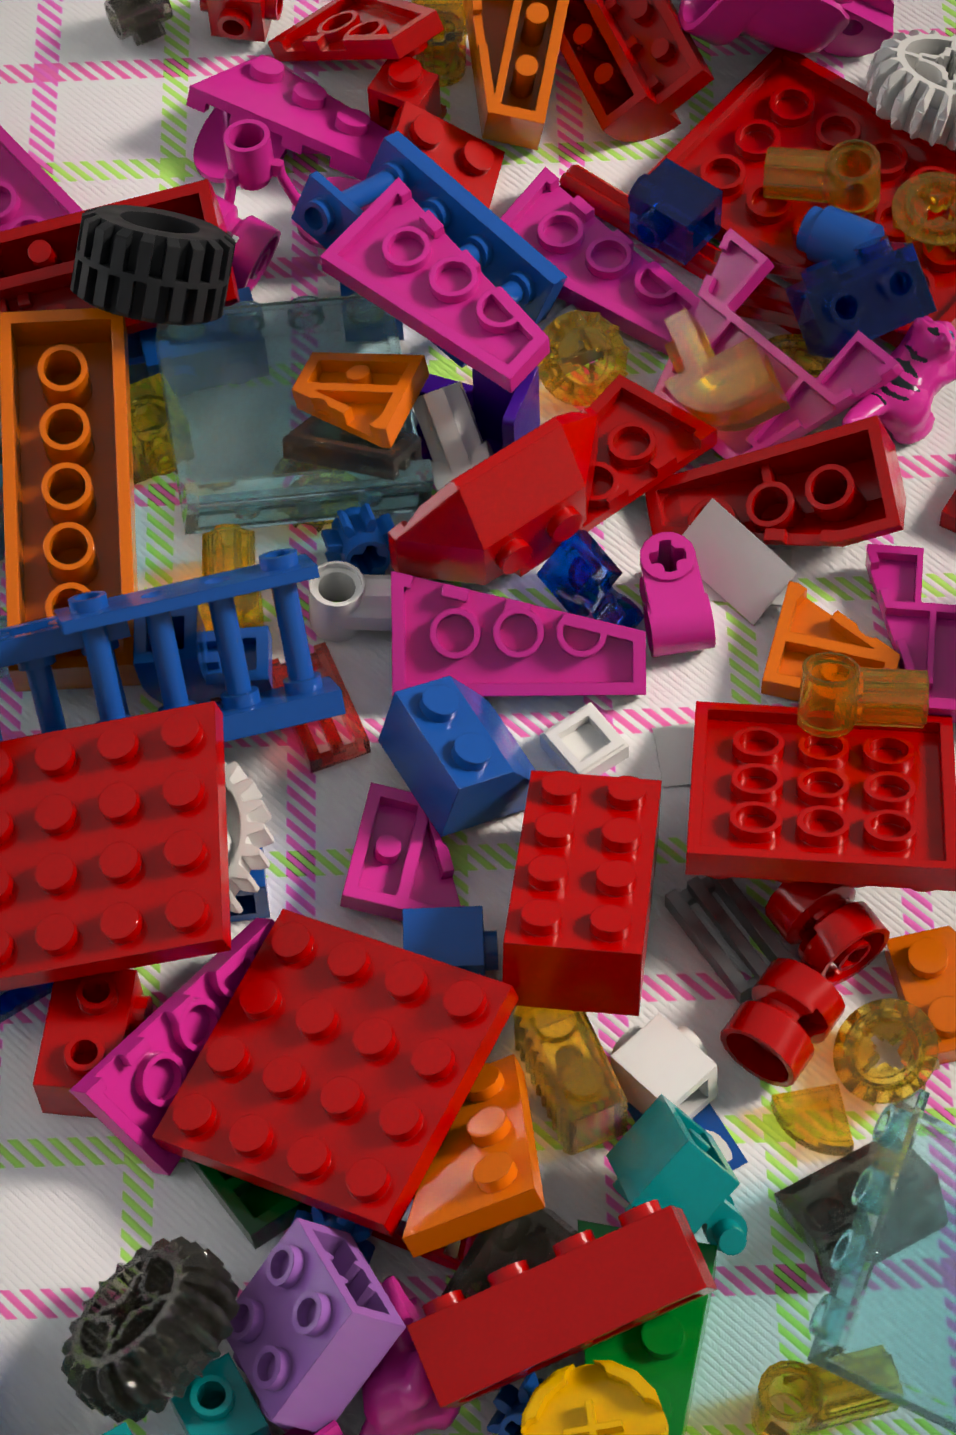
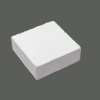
M592 702L540 734L541 748L561 771L600 776L629 757L628 743Z

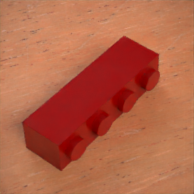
M657 1199L648 1201L620 1214L618 1219L622 1227L596 1239L592 1230L577 1233L552 1246L556 1258L531 1269L526 1259L517 1261L489 1274L487 1279L491 1287L466 1299L462 1289H458L422 1305L426 1317L407 1325V1328L439 1407L457 1408L718 1290L683 1209L672 1205L662 1209Z

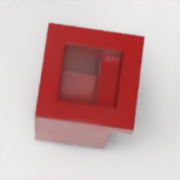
M412 57L387 59L367 87L370 120L388 131L391 129L396 111L405 100L441 119H444L447 114V107L442 105L440 100L439 75L427 71L418 60Z

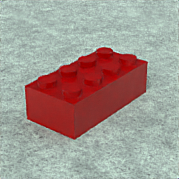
M531 770L503 941L502 982L512 985L518 995L519 1000L515 1006L639 1016L659 840L662 780L639 779L633 776L611 777L573 774L568 771L548 772Z

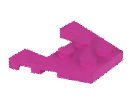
M729 228L719 245L722 253L711 276L706 274L698 295L701 299L687 329L682 328L653 393L716 428L717 444L711 449L725 460L803 437L862 398L897 378L904 369L896 359L859 330L817 378H814L735 314L737 309L775 266L768 257L733 229Z
M867 544L865 566L893 650L900 654L899 668L914 713L952 716L953 723H956V605L923 603L921 601L924 548Z

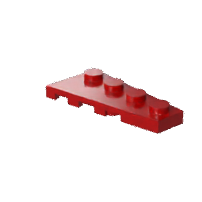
M619 374L589 406L598 414V454L586 522L569 539L563 542H553L544 549L534 552L527 564L515 572V574L522 577L717 444V429Z

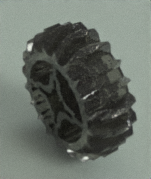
M183 1236L170 1242L163 1238L155 1242L150 1250L143 1247L138 1249L133 1259L128 1263H118L115 1273L106 1281H99V1289L94 1296L82 1302L84 1311L79 1318L71 1322L69 1330L72 1336L64 1342L61 1350L65 1355L61 1371L68 1377L67 1383L76 1391L75 1395L91 1410L96 1409L101 1415L109 1416L117 1423L129 1418L138 1422L145 1418L150 1410L155 1413L162 1412L172 1397H184L186 1387L195 1378H203V1369L209 1361L220 1357L221 1352L218 1347L221 1341L231 1336L234 1330L230 1321L237 1315L240 1305L235 1300L239 1287L231 1279L232 1275L223 1267L224 1263L208 1248L204 1250L196 1241L190 1243Z

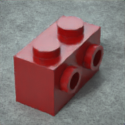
M125 969L53 983L33 1080V1087L42 1113L97 1118L69 1090L152 1014V997L143 994L137 970Z

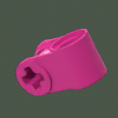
M661 532L652 535L644 542L640 550L642 574L639 581V592L643 605L647 642L653 658L715 648L716 645L712 609L709 597L704 592L696 551L687 538L674 532Z

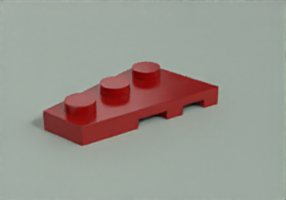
M332 0L267 43L275 59L278 61L401 59L402 57H414L423 52L428 47V40L445 29L435 9L405 0Z

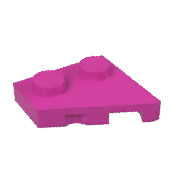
M371 782L340 906L402 922V909L463 907L460 905L453 880L454 866L449 849L443 843L442 838L412 792Z

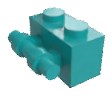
M661 1094L606 1155L618 1178L612 1185L629 1203L625 1208V1212L656 1199L659 1201L662 1209L669 1205L681 1208L693 1234L702 1226L703 1233L709 1244L716 1245L718 1251H722L727 1255H737L746 1247L748 1231L746 1221L734 1206L733 1199L730 1196L739 1186L740 1182L712 1135Z

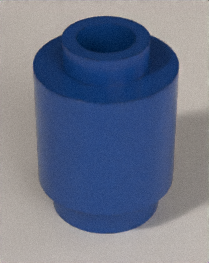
M832 205L827 206L825 209L813 206L807 212L799 227L796 247L799 251L806 253L808 261L862 281L870 273L876 274L880 271L889 252V241L884 239V227L878 223Z

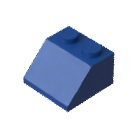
M451 676L394 693L378 741L440 837L525 810L531 770H535V768L488 699Z

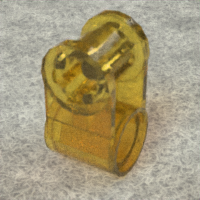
M411 0L412 3L435 9L445 29L428 40V47L416 55V60L427 71L439 75L440 87L451 86L459 82L466 71V35H468L463 0Z

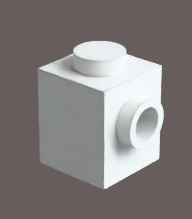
M660 1013L644 1027L634 1026L626 1031L616 1042L612 1050V1055L610 1056L612 1086L642 1114L662 1094L693 1119L718 1096L717 1064L708 1057L707 1049L702 1041L689 1028L685 1026L674 1027Z

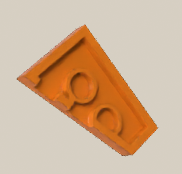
M514 1054L484 1064L416 1191L402 1237L413 1258L545 1208L525 1074Z

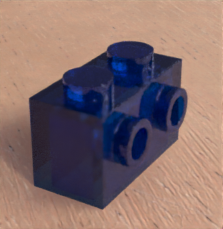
M888 236L871 239L854 248L855 258L836 265L835 259L814 264L800 272L803 281L785 288L810 355L832 358L842 350L858 330L872 340L911 323L918 317H924L937 311L913 243L890 242Z

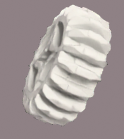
M911 30L909 34L894 33L892 39L883 40L880 49L875 52L874 58L871 60L866 75L868 79L865 90L868 92L867 102L876 108V115L879 118L891 121L892 129L904 130L910 134L911 139L921 138L928 141L931 146L937 143L946 145L950 150H956V35L954 34L952 37L943 36L936 30H932L929 34H924L919 30Z

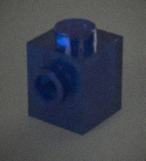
M666 158L649 175L643 174L632 186L628 196V204L630 205L629 232L634 234L644 245L650 248H657L683 265H686L721 230L723 191Z

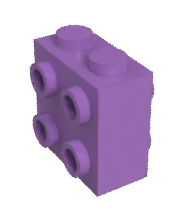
M296 1217L278 1244L271 1250L267 1259L219 1323L234 1352L233 1359L235 1363L246 1374L260 1400L259 1408L264 1416L273 1424L283 1429L290 1430L295 1427L316 1433L333 1420L336 1421L406 1328L351 1234Z

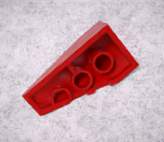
M878 415L673 474L645 493L652 535L661 532H674L682 535L712 498L765 545L844 547L904 530L906 496L895 445Z

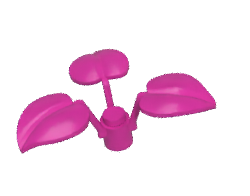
M215 107L203 124L195 143L193 157L198 173L211 182L225 183L224 199L233 205L237 186L249 191L259 190L267 186L271 177L274 176L278 179L293 206L296 207L301 195L285 171L283 159L287 149L280 146L282 136L269 131L266 124L254 119H244L229 124L231 114ZM326 177L340 191L361 182L347 177ZM372 203L362 207L361 209L365 211ZM296 223L298 233L305 241L317 248L325 249Z

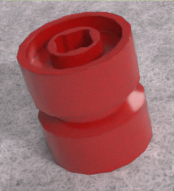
M782 883L768 900L765 906V915L791 945L800 944L798 956L803 963L819 972L833 986L848 980L862 971L886 946L890 935L889 930L864 901L854 902L855 888L830 883Z
M777 958L770 963L752 988L751 997L754 1001L747 1000L738 1007L721 1031L720 1040L724 1049L733 1060L747 1072L774 1086L788 1087L795 1083L812 1059L815 1050L813 1044L823 1042L841 1018L845 1010V1004L842 996L832 983L819 972L796 960Z

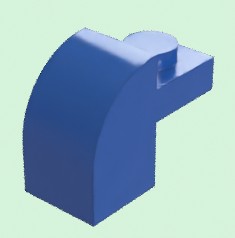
M197 605L170 611L188 699L195 701L196 704L214 701L215 697H221L220 695L226 691L214 630H205ZM145 617L134 619L133 665L144 691L153 699L163 703ZM269 626L240 628L251 686L258 687L259 692L273 689L272 637Z

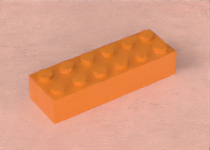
M99 308L0 312V403L7 627L55 616V609L69 607L68 599L81 593L106 591L107 598L136 592L138 591L128 333L125 317ZM133 619L127 621L131 637L118 639L120 646L114 650L123 686L141 685L133 665ZM81 649L55 655L57 661L51 667L57 690L93 688L87 657L82 655ZM17 664L8 666V672L15 691H31L26 671H19Z

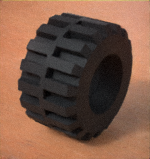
M106 205L89 209L82 213L70 289L79 298L96 308L135 320L168 325H197L215 321L223 316L236 242L232 236L219 227L201 219L176 212L132 205Z

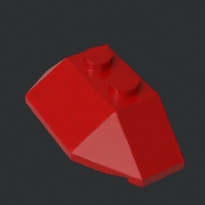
M591 407L583 408L580 412H569L555 416L451 480L420 505L408 522L406 520L401 521L388 531L391 567L395 572L419 578L487 585L504 573L512 574L520 570L527 564L534 552L544 549L553 542H563L572 537L587 519L598 454V414Z

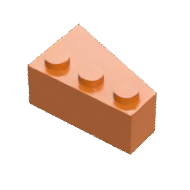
M463 0L482 139L538 150L546 119L569 0Z

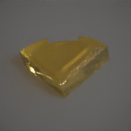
M838 1083L771 1096V1108L777 1122L794 1141L809 1150L825 1155H853L854 1143Z

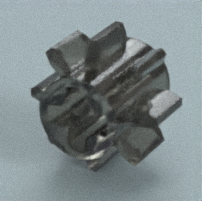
M169 0L104 1L107 18L117 37L123 40L132 36L137 46L140 44L144 45L166 35L161 23L173 17Z

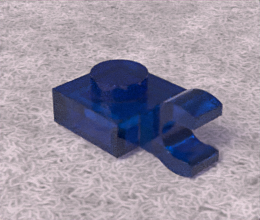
M578 530L572 537L561 542L536 574L568 613L587 617L591 612L596 620L634 629L645 618L640 608L633 601L612 587L623 572L586 530Z

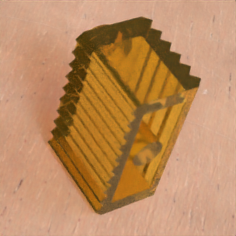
M517 1006L513 1014L515 1050L520 1051V1061L525 1062L526 1073L531 1074V1084L536 1085V1095L541 1096L542 1107L547 1108V1118L552 1119V1129L557 1131L558 1141L563 1142V1152L574 1155L622 1136L627 1132V1108H629L627 1103L629 1101L586 1012Z

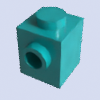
M229 1352L216 1360L207 1357L192 1362L177 1374L175 1382L164 1387L173 1411L186 1435H271L268 1423Z

